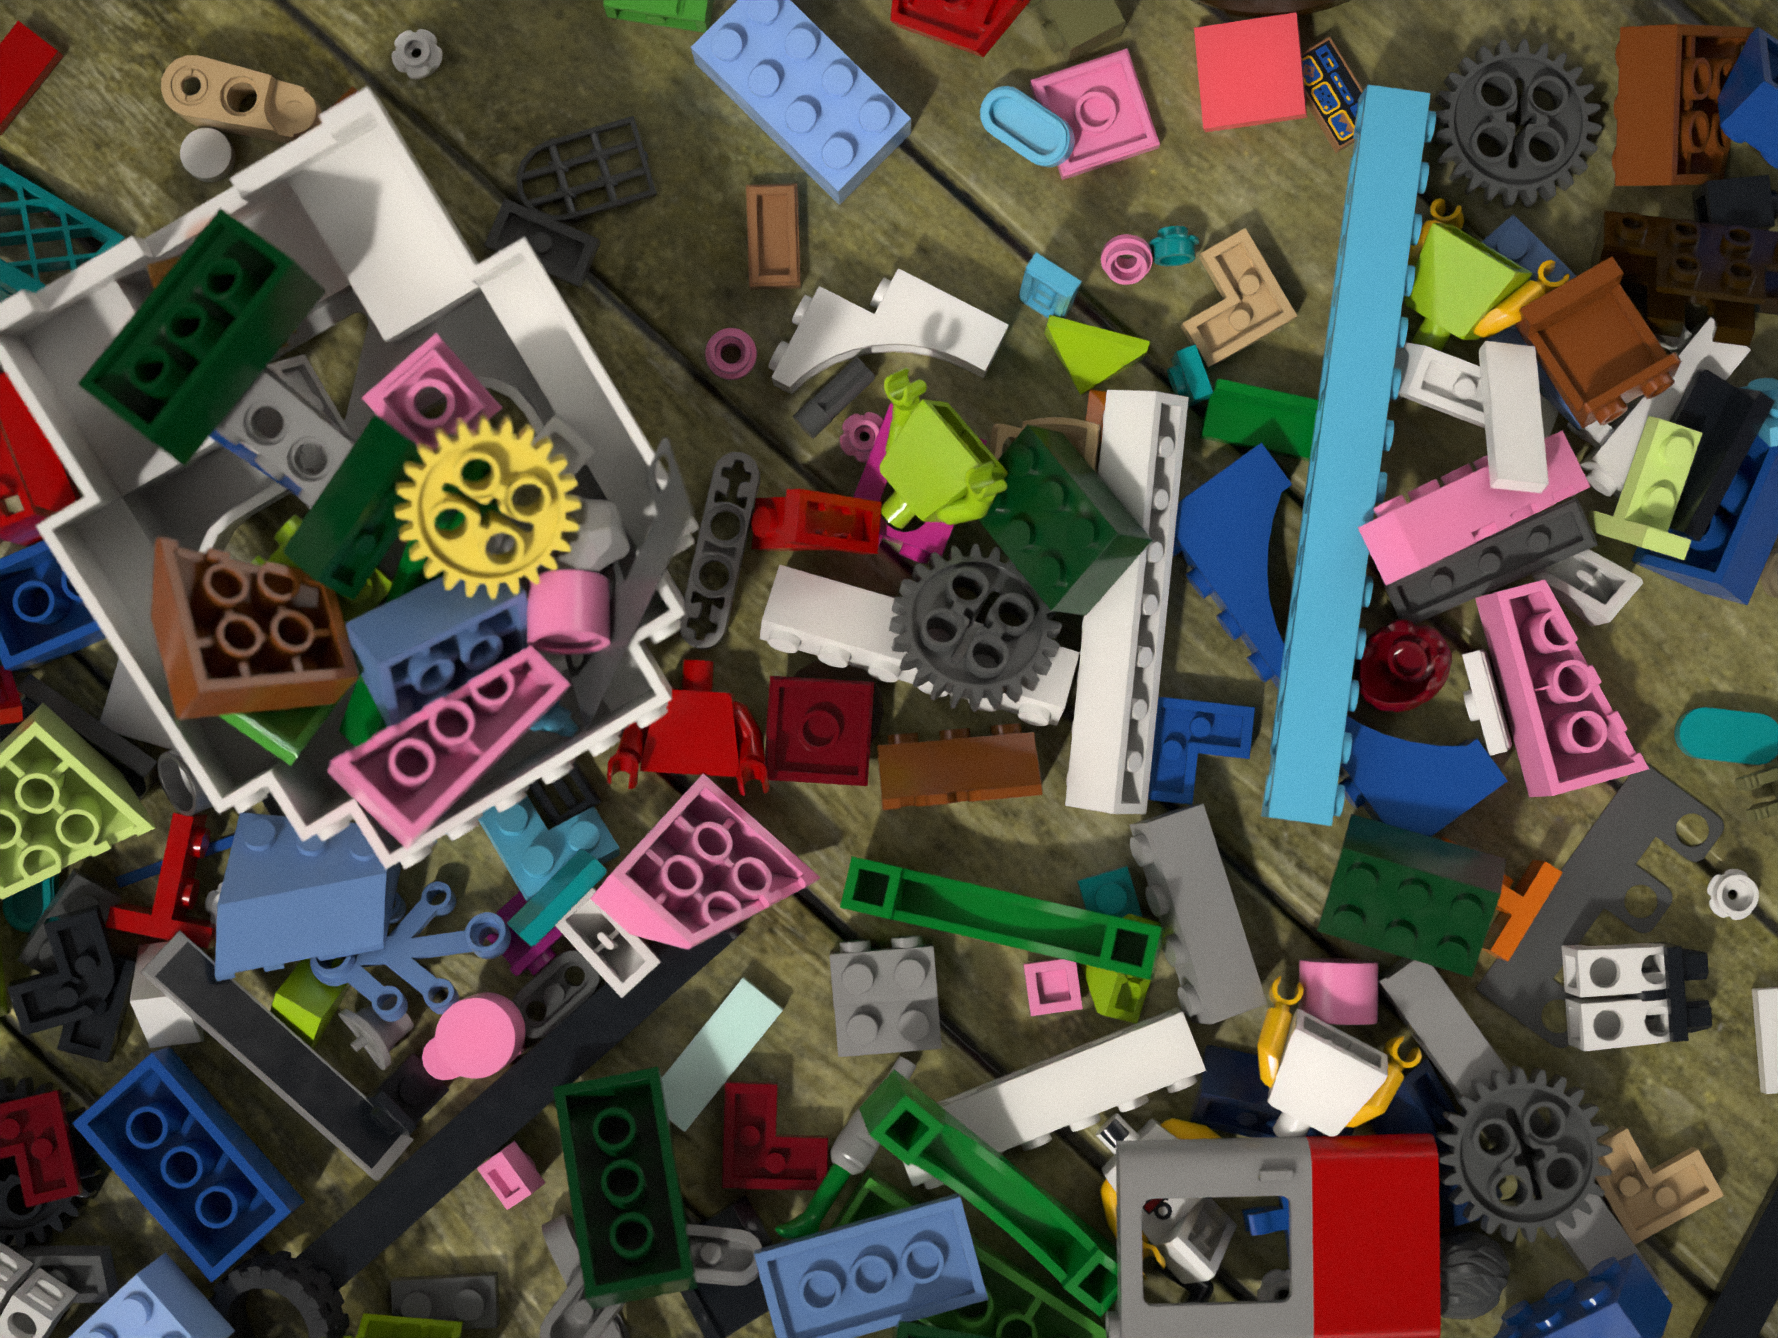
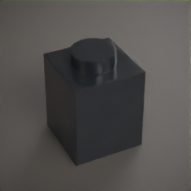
M1769 175L1710 180L1692 192L1696 222L1728 226L1741 225L1761 230H1769L1775 226L1774 220L1778 217V195L1770 187Z

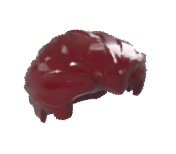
M1407 619L1393 620L1368 637L1362 659L1356 660L1354 674L1355 680L1359 681V693L1363 695L1367 703L1373 704L1382 711L1392 710L1394 712L1414 709L1431 700L1444 686L1450 672L1452 654L1443 636L1436 628H1431L1428 625L1417 626Z

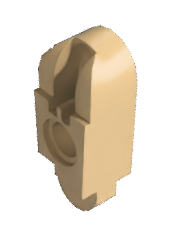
M185 55L175 59L166 68L161 78V93L166 104L185 121L197 127L212 128L223 133L289 144V141H294L320 126L322 122L319 118V115L322 114L320 105L305 87L276 80L272 75L199 55ZM187 79L201 83V88L196 94L191 96L185 94L183 87ZM257 94L254 107L249 111L239 112L241 101L247 95Z

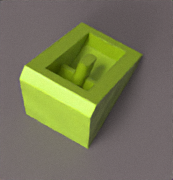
M342 957L335 958L331 968L334 969L340 966L345 959ZM311 958L301 960L278 989L270 1012L314 1050L351 985L346 983L340 986H329L320 982L311 970Z

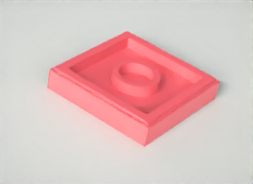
M1297 12L1194 28L1202 121L1205 132L1308 118Z

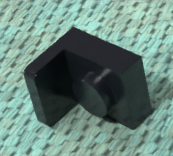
M411 1053L365 1099L374 1107L369 1112V1115L386 1133L392 1135L397 1131L400 1135H410L417 1128L416 1124L439 1102L449 1089L440 1079L431 1076L423 1066V1062L415 1053Z

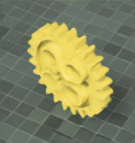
M485 414L480 415L477 430L469 431L466 423L462 418H459L456 424L457 436L450 438L445 431L437 428L435 432L439 446L435 450L421 442L417 445L418 452L424 460L422 465L415 462H405V472L414 479V482L397 483V494L409 499L410 502L395 506V514L397 518L412 521L399 529V535L401 540L418 539L408 550L411 560H419L428 556L429 558L424 566L425 575L430 578L439 571L444 570L443 584L445 589L450 590L461 579L464 580L467 597H472L479 584H486L490 598L493 599L496 598L499 583L506 582L510 590L516 595L519 594L518 578L525 575L531 582L538 585L540 579L536 568L540 564L552 570L558 568L551 554L553 549L570 552L571 546L561 533L562 531H578L579 525L577 521L571 516L566 515V512L581 508V502L577 496L564 493L578 484L573 474L558 475L568 464L564 454L547 458L553 447V443L548 436L539 440L534 445L532 444L534 430L530 424L527 423L515 435L512 433L511 420L507 416H504L497 430L490 428ZM474 458L485 459L491 464L489 474L480 481L466 480L460 475V472L467 461ZM451 483L459 487L465 494L484 504H488L492 497H495L503 514L517 520L532 523V530L525 531L517 527L511 520L493 510H488L484 517L480 516L477 504L473 500L459 494L444 491L442 489L443 484ZM530 483L541 488L539 498L529 506H520L511 500L513 492L523 484ZM446 508L459 509L465 514L462 524L453 530L440 529L434 523L438 513ZM497 533H506L513 536L515 542L508 552L493 554L485 549L486 543L491 536Z

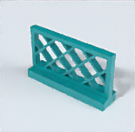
M0 164V187L7 186L17 192L18 201L0 203V217L21 214L24 230L0 233V247L27 244L30 259L6 262L0 258V303L22 290L38 292L47 285L40 282L39 273L68 269L72 272L125 240V236ZM49 211L60 217L61 226L30 230L27 214ZM94 237L104 243V245L96 253L74 255L71 239ZM65 241L67 256L36 259L33 243Z

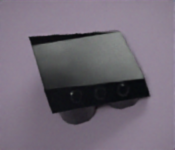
M746 1195L697 1224L741 1229L752 1233L758 1238L763 1248L773 1245L763 1227L764 1223L761 1217L753 1209ZM760 1275L747 1285L729 1286L697 1282L698 1288L680 1292L705 1338H726L769 1311Z

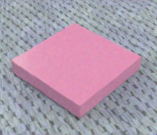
M1128 49L1030 80V88L1034 99L1067 121L1074 132V149L1070 157L1064 163L1057 166L1062 180L1159 148L1160 142Z

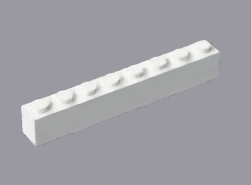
M1107 390L1101 453L1097 473L1151 537L1152 541L1087 615H1084L1082 621V642L1079 669L1077 671L1074 720L1071 728L1072 741L1069 771L1066 778L1065 806L1110 814H1146L1189 397L1158 391Z

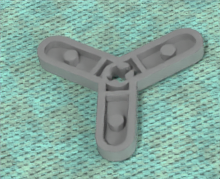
M687 1224L697 1282L742 1286L754 1281L759 1276L754 1250L763 1247L758 1238L752 1233L741 1229ZM580 1270L544 1318L540 1327V1338H600L626 1303L592 1309L586 1300L582 1270Z

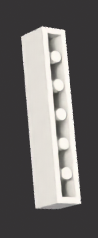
M779 565L761 622V640L768 641L772 648L781 652L796 653L799 650L816 655L821 662L829 666L844 668L850 665L867 670L870 676L884 682L901 680L913 684L918 672L917 668L901 671V660L908 652H893L891 648L894 638L900 635L889 631L891 618L898 616L891 611L895 598ZM974 622L970 628H967L960 647L950 658L952 663L957 664L961 661L976 631L981 626L983 627L984 624ZM932 628L927 630L929 636L936 641L947 642L952 640L950 634L943 629ZM1059 646L1055 657H1047L1052 662L1046 676L1037 674L1040 681L1036 689L1031 691L1022 686L1023 693L1017 703H1014L1003 693V700L999 709L1018 714L1020 720L1031 725L1046 726L1052 724L1057 726L1065 709L1080 652ZM977 654L973 656L975 662L981 667L994 668L998 666L996 661L989 655ZM928 681L918 686V688L922 692L931 695L933 684ZM944 691L939 697H945L948 694L950 695V693ZM962 697L963 699L968 700V703L970 704L969 698ZM982 698L978 709L990 712L996 711L990 705L988 698Z
M1176 1007L939 1101L937 1104L1002 1155V1151L1020 1144L1023 1151L1042 1146L1052 1140L1050 1132L1068 1125L1072 1132L1090 1127L1101 1120L1098 1113L1118 1106L1120 1112H1126L1149 1102L1148 1093L1163 1087L1167 1088L1168 1093L1188 1088L1198 1082L1195 1075L1206 1071V1068L1184 1013ZM904 1163L913 1187L924 1183L926 1189L944 1185L943 1182L913 1164L908 1166Z

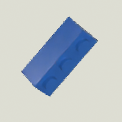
M1757 27L1750 34L1718 96L1720 127L1734 142L1742 144L1745 141L1759 150L1763 158L1771 166L1778 169V40Z
M1758 435L1756 436L1700 542L1689 539L1691 543L1685 560L1637 546L1631 561L1703 594L1748 605L1778 536V446L1770 447Z

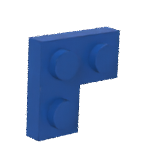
M1158 697L1148 800L1192 805L1198 754L1250 759L1255 707Z

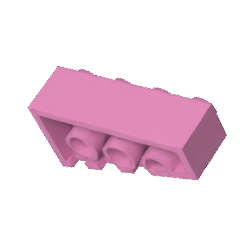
M1563 430L1544 439L1549 485L1542 493L1490 488L1488 455L1473 462L1477 469L1475 472H1473L1470 464H1467L1440 477L1444 484L1443 487H1440L1437 479H1434L1407 492L1411 500L1410 503L1406 502L1402 494L1373 508L1377 519L1358 527L1385 585L1421 570L1591 487Z
M1546 579L1475 598L1529 797L1555 796L1649 769L1641 753H1636L1625 733L1628 729L1619 712L1612 710L1599 684L1602 681L1593 665L1587 664L1576 644L1578 638Z

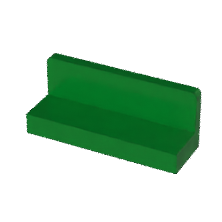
M1217 379L1212 385L1214 393L1207 401L1200 438L1253 449L1262 442L1271 454L1309 462L1315 415L1319 400L1224 379Z

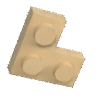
M1246 228L1200 254L1199 259L1223 300L1185 321L1180 327L1191 346L1196 344L1204 368L1208 370L1296 319V312Z
M1620 1126L1597 1139V1142L1613 1148V1153L1599 1157L1598 1161L1599 1164L1607 1167L1612 1172L1608 1176H1596L1594 1183L1605 1192L1602 1198L1608 1209L1634 1245L1724 1196L1702 1154L1695 1147H1691L1650 1169L1628 1128Z

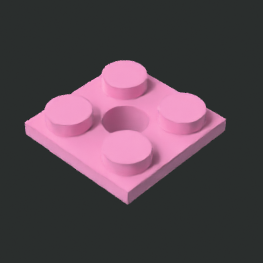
M437 333L362 397L378 417L388 422L412 441L418 444L420 442L426 444L434 450L439 446L435 432L437 428L442 429L447 434L457 436V419L462 418L469 431L477 430L481 414H485L487 420H489L502 409V406ZM427 387L440 389L447 400L445 412L437 419L424 417L417 408V397Z

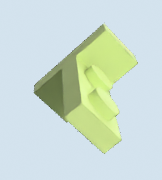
M1648 416L1614 515L1611 516L1590 510L1587 521L1592 532L1685 560L1691 540L1668 533L1702 433L1660 418Z

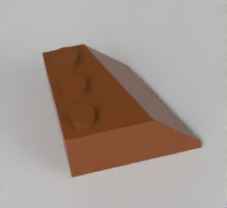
M1691 24L1620 27V41L1615 52L1616 64L1619 68L1618 94L1614 101L1617 138L1616 147L1612 155L1615 186L1698 185L1710 180L1724 179L1731 139L1720 127L1718 96L1739 57L1741 45L1746 44L1754 27Z
M160 536L155 541L151 619L177 720L335 704L359 677L334 590L316 582L302 569L268 561L263 566L230 559L229 552L209 548L204 553L178 547L179 541Z
M1021 723L990 726L991 736L971 737L970 728L940 730V740L919 742L918 733L887 735L888 745L877 746L883 810L899 809L905 806H931L960 801L972 802L1043 795L1034 732L1022 733Z

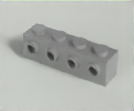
M1204 804L1183 806L1130 824L1133 835L1130 838V849L1136 863L1143 867L1149 885L1146 888V899L1149 908L1156 917H1159L1161 926L1165 928L1162 949L1168 963L1175 967L1181 986L1178 987L1177 995L1184 1013L1191 1017L1192 1023L1214 1024L1266 1005L1265 994Z

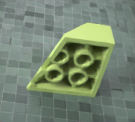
M44 703L0 743V898L2 900L60 873L62 868L90 855L95 857L112 848V845L135 834L140 836L155 829L156 824L124 775Z

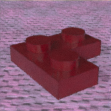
M725 1082L722 1188L817 1191L827 1175V1135L777 1134L778 1082Z
M61 1089L0 1103V1159L15 1155L26 1207L83 1193Z

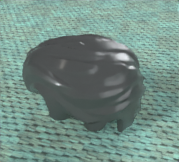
M1452 1230L1440 1235L1441 1317L1460 1320L1474 1319L1488 1313L1498 1305L1500 1301L1499 1296L1504 1287L1507 1286L1508 1275L1510 1274L1509 1263L1498 1242L1482 1233L1473 1231Z

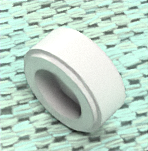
M200 128L192 131L186 136L180 149V158L185 169L195 178L204 182L222 180L232 171L235 164L236 155L232 143L221 132L212 128Z

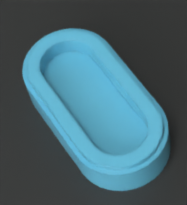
M1010 86L995 88L984 98L980 108L981 122L984 128L1001 142L1029 161L1042 167L1059 166L1070 157L1075 144L1074 132L1069 123L1024 92Z

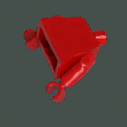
M683 660L681 690L672 689V700L667 702L668 706L666 707L668 712L643 728H640L636 721L624 728L617 752L608 761L607 783L611 785L612 777L617 772H627L630 774L628 789H634L638 784L640 764V771L693 775H702L704 773L710 776L736 777L739 792L742 796L746 795L745 784L750 780L758 779L762 782L763 793H767L770 790V783L765 767L764 735L748 706L742 702L735 701L734 694L712 692L714 661Z

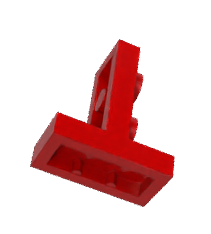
M800 488L787 489L785 497L756 498L751 523L753 531L752 549L761 551L838 550L858 554H878L882 502Z
M173 812L153 908L129 903L110 906L106 927L169 941L177 932L181 931L198 947L209 949L216 946L217 925L212 924L209 920L186 916L187 909L191 910L194 907L199 893L200 882L199 879L194 878L198 858H204L210 842V829L205 827L207 815L196 813L192 816H185L180 812Z

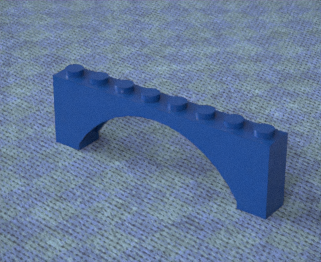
M1261 442L1178 502L1173 557L1180 553L1191 569L1186 573V577L1193 588L1203 599L1210 595L1222 611L1216 615V618L1228 636L1234 641L1240 637L1252 654L1247 657V661L1256 675L1264 683L1271 679L1278 689L1284 643L1276 626L1270 603L1267 576L1268 546L1273 518L1281 493L1290 487L1292 483ZM1349 716L1346 717L1345 732L1352 734V747L1348 763H1340L1339 774L1343 781L1338 784L1345 786V797L1355 809L1363 806L1372 820L1431 837L1508 781L1478 739H1466L1457 746L1416 743L1382 734L1358 723Z

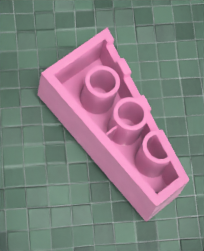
M529 646L473 678L461 688L423 707L421 711L395 726L392 725L379 732L369 741L330 761L328 773L408 850L563 697L571 684L532 646Z

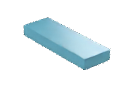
M1036 252L1025 268L1018 298H1020L1019 301L1047 319L1049 315L1065 319L1072 308L1081 281Z

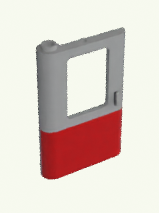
M1432 1134L1116 1141L1118 1300L1115 1303V1311H1106V1338H1440L1439 1160L1436 1141ZM1247 1196H1285L1288 1199L1290 1291L1285 1299L1274 1301L1150 1304L1144 1301L1142 1206L1147 1200Z

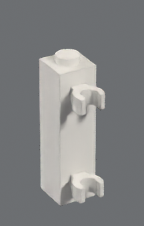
M1712 317L1695 325L1690 332L1684 326L1680 338L1654 334L1662 347L1667 348L1672 353L1676 352L1681 360L1679 368L1673 377L1675 383L1654 398L1647 399L1643 394L1634 399L1628 405V410L1618 417L1612 426L1608 424L1600 426L1598 421H1595L1578 431L1570 422L1566 425L1574 434L1594 446L1580 463L1581 468L1588 473L1586 478L1589 484L1605 496L1610 497L1614 494L1619 498L1648 416L1670 421L1698 369L1709 370L1726 381L1751 349L1742 345L1712 342V333L1715 327Z

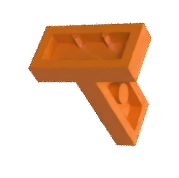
M1442 837L1441 839L1443 841L1456 844L1447 838ZM1532 860L1514 891L1510 889L1514 880L1504 874L1501 895L1496 910L1500 913L1488 931L1482 949L1498 959L1509 961L1563 872L1546 861Z

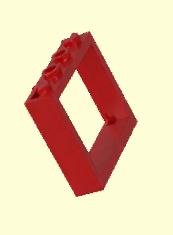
M0 372V539L29 547L44 540L36 525L79 501L81 497L73 477L6 372L2 374ZM19 495L24 510L17 513L9 511L5 499Z

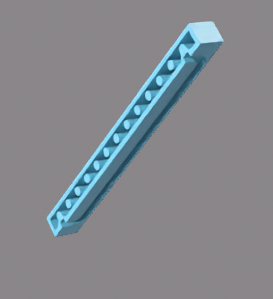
M1368 84L1358 99L1353 139H1355L1354 149L1348 172L1318 393L1319 401L1314 422L1269 753L1271 754L1269 774L1266 775L1261 817L1332 826L1333 816L1340 817L1344 806L1345 786L1338 784L1340 763H1348L1352 747V734L1345 732L1347 711L1354 712L1357 706L1359 681L1352 680L1354 659H1362L1366 643V629L1359 628L1361 607H1369L1373 591V577L1366 575L1368 555L1371 554L1358 527L1373 520L1375 503L1382 504L1386 493L1387 473L1380 472L1382 451L1389 452L1394 435V421L1387 420L1389 399H1397L1401 383V369L1394 368L1396 348L1404 347L1408 331V317L1401 316L1403 296L1410 297L1415 279V266L1408 265L1410 245H1417L1422 227V214L1415 213L1417 193L1423 194L1425 192L1429 175V163L1421 161L1424 142H1431L1436 123V112L1428 110L1431 93Z

